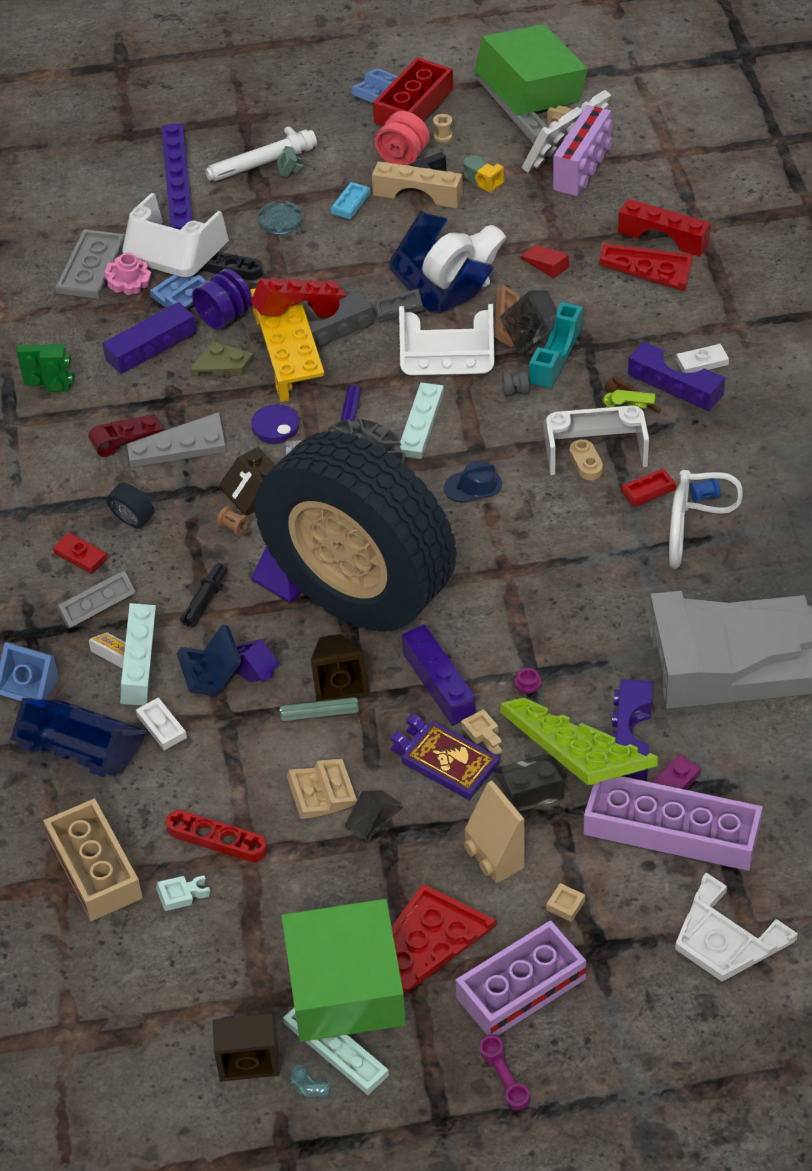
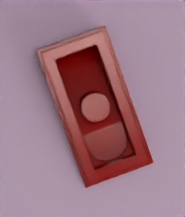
M539 245L533 246L520 256L521 259L552 278H555L569 268L568 255Z

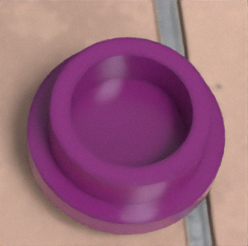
M524 668L516 675L515 686L523 693H533L541 687V677L536 670Z

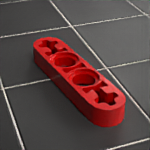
M182 810L173 811L166 817L167 831L170 836L249 862L261 861L267 854L266 841L263 836ZM201 828H209L211 830L207 836H199L196 833ZM226 836L236 837V841L232 844L221 842Z

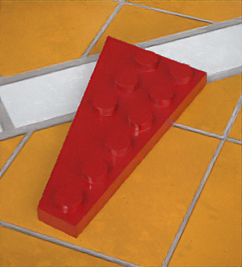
M422 884L392 925L403 996L497 926L496 920Z

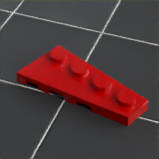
M603 244L599 265L686 291L693 255Z

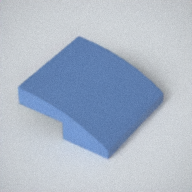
M376 68L365 73V81L352 86L351 94L373 103L398 76Z
M173 275L151 289L150 296L166 308L180 302L187 309L193 305L192 291L206 280L200 275L196 277L193 275L190 277Z

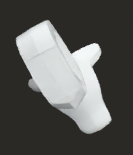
M494 225L486 226L481 232L471 236L464 233H448L441 237L427 254L423 262V274L442 289L455 285L463 277H469L482 287H486L490 284L486 271L494 265L496 254L507 237L500 228Z

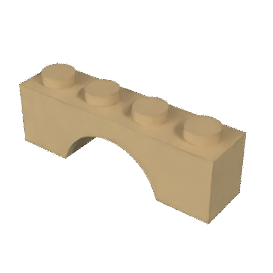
M379 161L372 173L373 196L394 199L400 190L416 188L430 195L436 205L457 208L463 195L462 174Z

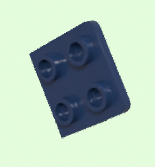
M221 625L204 651L181 647L176 653L189 692L217 697L241 662L234 638L227 625Z

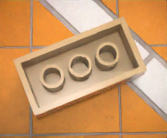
M95 798L43 820L48 840L90 921L143 899L139 879Z

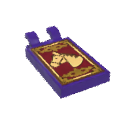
M414 713L406 720V723L410 725L407 728V733L414 736L412 740L409 741L399 731H396L391 737V741L395 743L391 747V751L403 755V764L469 801L500 764V757L434 721L427 726Z

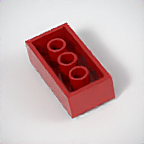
M416 57L374 100V123L384 126L390 115L397 111L413 113L424 121L453 90V69Z

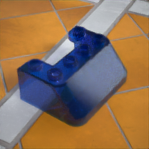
M22 698L10 740L18 742L19 748L34 751L37 749L46 751L48 748L55 751L54 755L63 759L76 758L79 765L90 768V773L105 777L106 774L117 776V773L124 772L143 743L146 730L62 700Z

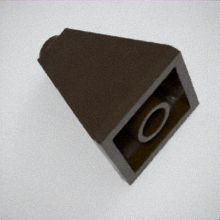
M341 634L320 637L311 657L316 701L369 697L363 650Z

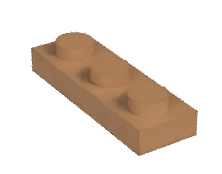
M502 284L496 293L494 337L512 348L518 343L520 295Z

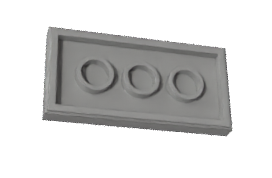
M84 229L55 287L56 293L99 299L107 283L105 279L106 266L108 263H114L115 258L120 256L125 234Z

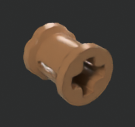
M226 506L217 517V525L222 528L227 527L233 530L235 535L242 536L250 525V517L240 515L234 512L232 507Z

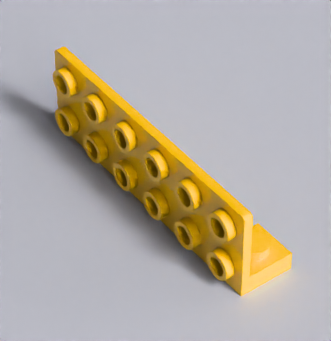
M250 289V292L253 297L255 289ZM302 302L291 305L281 316L261 315L252 305L256 324L261 326L274 369L275 387L280 402L289 401V390H292V382L324 376L322 363Z

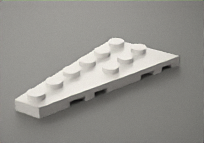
M604 90L594 96L589 102H584L581 108L576 107L563 115L558 122L553 121L549 128H542L522 168L527 173L533 168L538 169L544 163L547 156L551 158L555 154L586 105L607 109L609 106L607 102L611 94Z

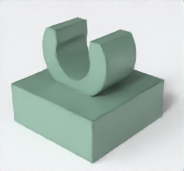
M285 146L276 162L280 175L288 177L291 171L300 173L303 165L299 164L301 158L295 155L292 147Z

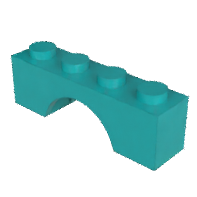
M565 302L560 303L553 316L551 332L544 349L537 347L529 362V383L552 389L583 328L582 306Z

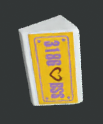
M107 632L89 640L91 652L123 669L126 642Z

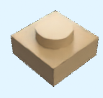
M560 883L547 902L546 910L572 922L585 902V894Z

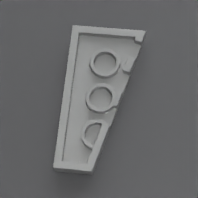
M219 412L127 444L131 467L226 452Z

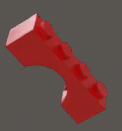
M627 199L619 210V233L639 238L647 230L662 231L676 242L679 251L701 257L709 244L710 222L632 199Z
M260 278L251 303L261 315L281 316L291 305L308 301L309 307L318 317L330 318L339 309V299L346 297V294L338 283L330 280L323 282L316 280Z

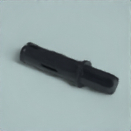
M217 563L208 577L202 579L200 589L180 617L183 625L187 627L190 625L191 628L196 625L197 620L204 612L212 596L219 592V585L228 572L227 567Z

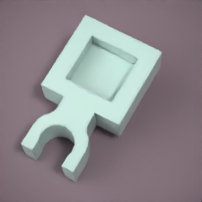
M181 876L157 882L156 886L165 911L192 905L193 897L205 898L209 897L210 894L209 887L204 889L198 888V886L205 884V876L196 877L191 882H186L185 877Z

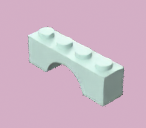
M133 603L129 605L120 704L142 706L147 704L156 605Z

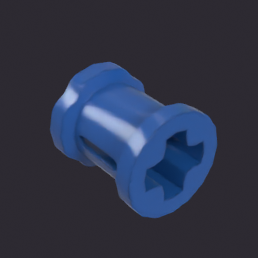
M710 478L707 481L698 483L693 481L689 484L694 503H699L702 499L710 497L720 498L721 491L717 478Z

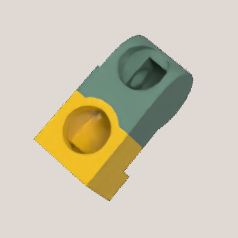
M468 156L464 159V177L474 185L491 193L504 183V166L498 163L492 166L484 162L479 156Z

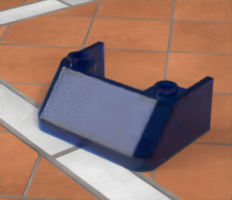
M421 210L391 257L390 270L409 291L419 289L422 304L428 311L440 314L473 299L494 267L491 264L467 257L447 289H442L430 281L423 274V262L433 245L438 241L436 238L446 224L447 219Z

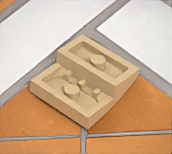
M343 759L320 760L316 762L315 768L292 769L288 771L287 779L301 819L328 815L349 808L357 803Z

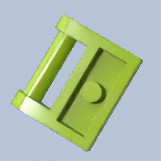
M616 390L604 395L602 400L606 407L625 404L637 406L640 409H647L648 405L654 404L655 394Z

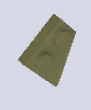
M212 341L191 367V376H199V372H213V376L225 374L243 375L254 360L253 353Z

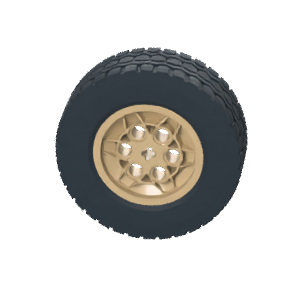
M339 431L318 432L299 442L261 481L255 497V516L258 519L257 525L259 531L262 532L263 541L268 546V551L273 559L275 558L282 572L287 574V578L294 585L296 584L306 597L311 598L312 602L324 608L332 616H337L338 619L351 623L353 626L364 627L366 630H377L378 632L398 630L412 622L446 586L454 572L457 553L456 547H454L456 544L454 534L451 533L452 528L449 520L445 518L444 510L441 505H438V500L433 493L427 489V485L419 477L417 478L414 475L415 472L406 464L401 463L402 461L392 453L389 454L388 450L377 444L374 445L372 441L363 437L358 438L354 434H345Z

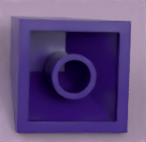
M266 545L252 576V581L291 604L302 592L296 584L294 585L287 578V574L282 572Z

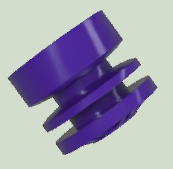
M223 269L214 275L210 281H205L192 291V301L197 313L208 326L217 330L222 329L235 318L249 311L253 305L251 303L252 294L247 284L231 269Z

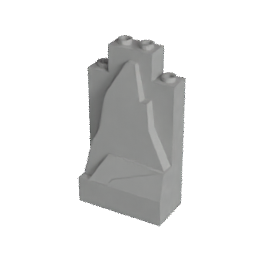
M682 591L650 594L649 632L652 646L658 648L663 670L662 692L666 709L812 694V606L807 605L805 595L725 603L683 598Z

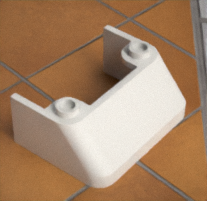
M151 193L130 213L122 251L123 254H134L137 258L146 262L149 268L180 277H190L196 274L229 239L221 211H217L206 223L190 221L180 230L161 225L163 221L155 194Z
M637 406L554 412L548 415L543 422L550 475H555L556 447L554 439L635 432L642 466L648 467L649 437L644 412Z

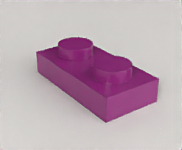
M678 755L651 783L686 790L701 775V768L683 756Z

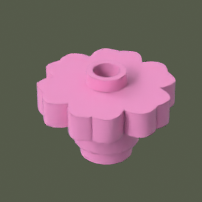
M124 253L120 257L115 258L114 263L107 264L105 279L108 281V287L114 292L119 293L123 291L126 295L140 293L141 288L149 286L151 272L148 270L146 262H143L132 253Z

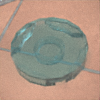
M278 201L271 202L259 211L258 221L260 228L272 235H284L296 231L302 223L301 209L289 201H283V203L279 204Z

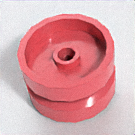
M397 111L390 115L384 126L377 132L375 147L378 154L386 162L408 165L416 162L420 153L427 147L430 141V132L426 124L418 116L406 111Z

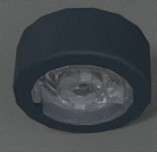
M119 483L106 498L107 505L114 515L122 522L134 528H142L155 513L154 506L147 496L136 487L127 483Z

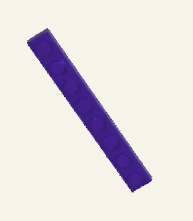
M183 123L162 126L170 227L179 230L186 223L192 221Z

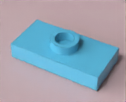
M350 182L331 207V214L351 220L371 194L370 187Z

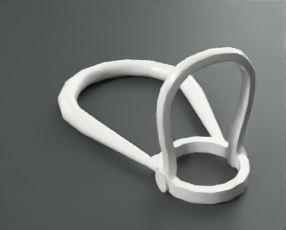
M689 470L680 471L681 483L675 491L670 525L669 566L672 569L679 568L681 564L685 511L689 508L719 514L734 511L741 504L743 497L742 485L737 478L721 472L690 474ZM689 479H727L737 487V501L725 508L688 502Z

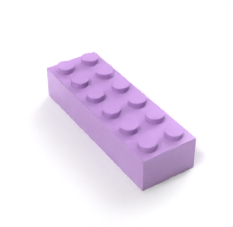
M622 776L620 778L604 780L593 785L584 814V835L749 871L760 829L763 806Z

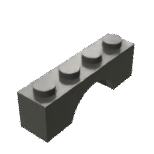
M359 291L339 299V309L330 318L321 321L308 320L316 348L374 324L373 308Z

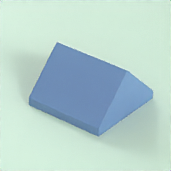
M5 642L0 661V695L42 707L59 680L54 656Z

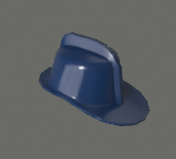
M474 461L468 464L463 472L454 474L446 480L444 493L449 499L457 502H468L489 497L501 490L502 479L495 472L493 464Z

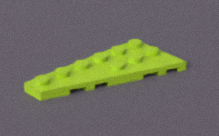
M524 697L500 703L501 714L586 785H595L604 780L620 778L623 775L658 766V756L649 753L647 756L638 753V747L631 744L627 746L615 743V737L583 723L576 726L570 723V718L565 715H551L548 713L547 707Z

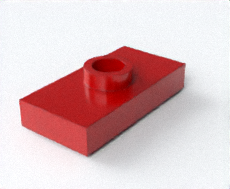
M664 468L621 486V493L633 507L676 490L675 481Z
M70 532L53 547L54 554L90 574L96 571L108 559L106 552Z

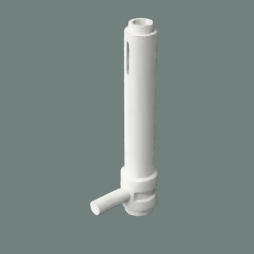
M286 127L284 129V133L287 135L286 139L211 164L205 169L206 176L209 181L213 180L216 182L276 161L285 146L292 147L295 155L301 154V151H311L313 147L317 146L316 136L312 130H302L296 133L291 127Z

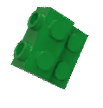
M65 344L17 346V356L24 386L45 385L46 392L70 391V386L74 385L75 377L74 371H70L71 356L66 354Z

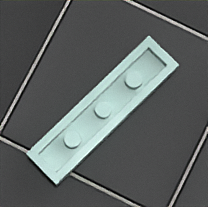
M420 382L400 441L402 444L400 448L404 451L405 457L422 459L444 393L443 385Z
M294 1007L283 1017V1021L288 1028L299 1036ZM348 1035L305 1041L367 1095L389 1076V1070Z

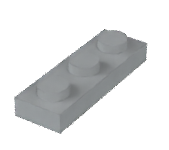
M122 570L56 605L67 628H71L133 595L136 591L125 570Z

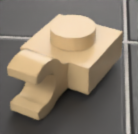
M484 709L461 721L462 729L476 745L483 741L489 752L495 755L502 753V749L499 747L502 741L497 735L499 733L498 725Z

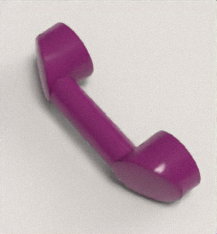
M495 1035L484 1037L479 1044L482 1058L487 1064L494 1066L505 1086V1097L508 1107L512 1110L526 1108L531 1102L529 1090L525 1085L516 1083L504 1061L505 1050L502 1040Z

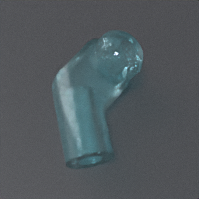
M303 1065L292 1067L289 1077L290 1082L299 1094L306 1097H329V1082L312 1081L306 1074L307 1068Z

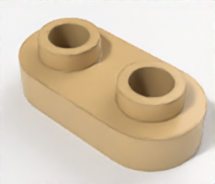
M587 440L574 441L570 445V458L580 477L585 480H596L601 477L603 463L593 444Z

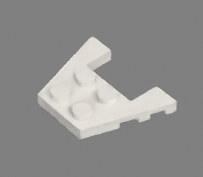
M705 873L701 880L700 888L694 897L693 905L689 914H687L676 941L675 950L723 982L797 940L798 933L777 919L759 938H756L712 907L726 893L727 886L708 873Z

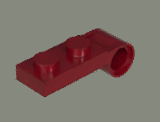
M153 414L96 426L91 429L88 438L99 456L108 457L117 450V445L134 442L163 432L164 428L157 416Z

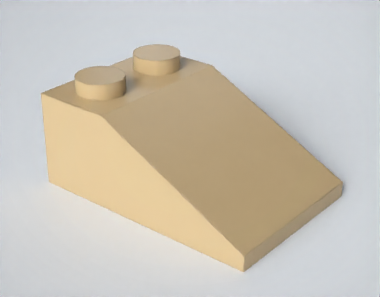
M490 781L487 783L465 828L464 847L471 857L475 856L479 861L482 872L486 876L490 875L497 884L525 868L524 818L497 785Z

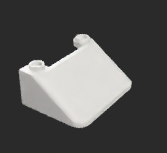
M488 304V310L480 311L475 315L474 329L421 330L419 317L414 313L405 312L404 306H399L400 366L405 374L410 376L486 374L492 370L494 366L493 304Z

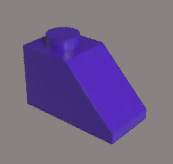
M262 639L236 646L241 662L235 673L249 682L259 680L264 682L274 675L273 670L280 663Z

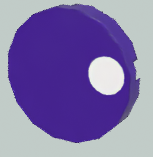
M285 405L265 406L259 409L252 418L253 434L265 443L277 444L286 442L287 438L291 436L293 438L299 430L297 413Z

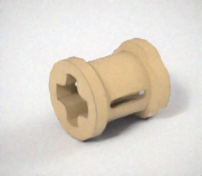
M447 114L436 115L433 119L436 129L434 139L440 143L449 142L452 140V131L450 130L452 117Z

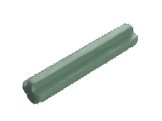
M356 697L282 705L280 706V717L282 721L357 713L359 710L358 700Z

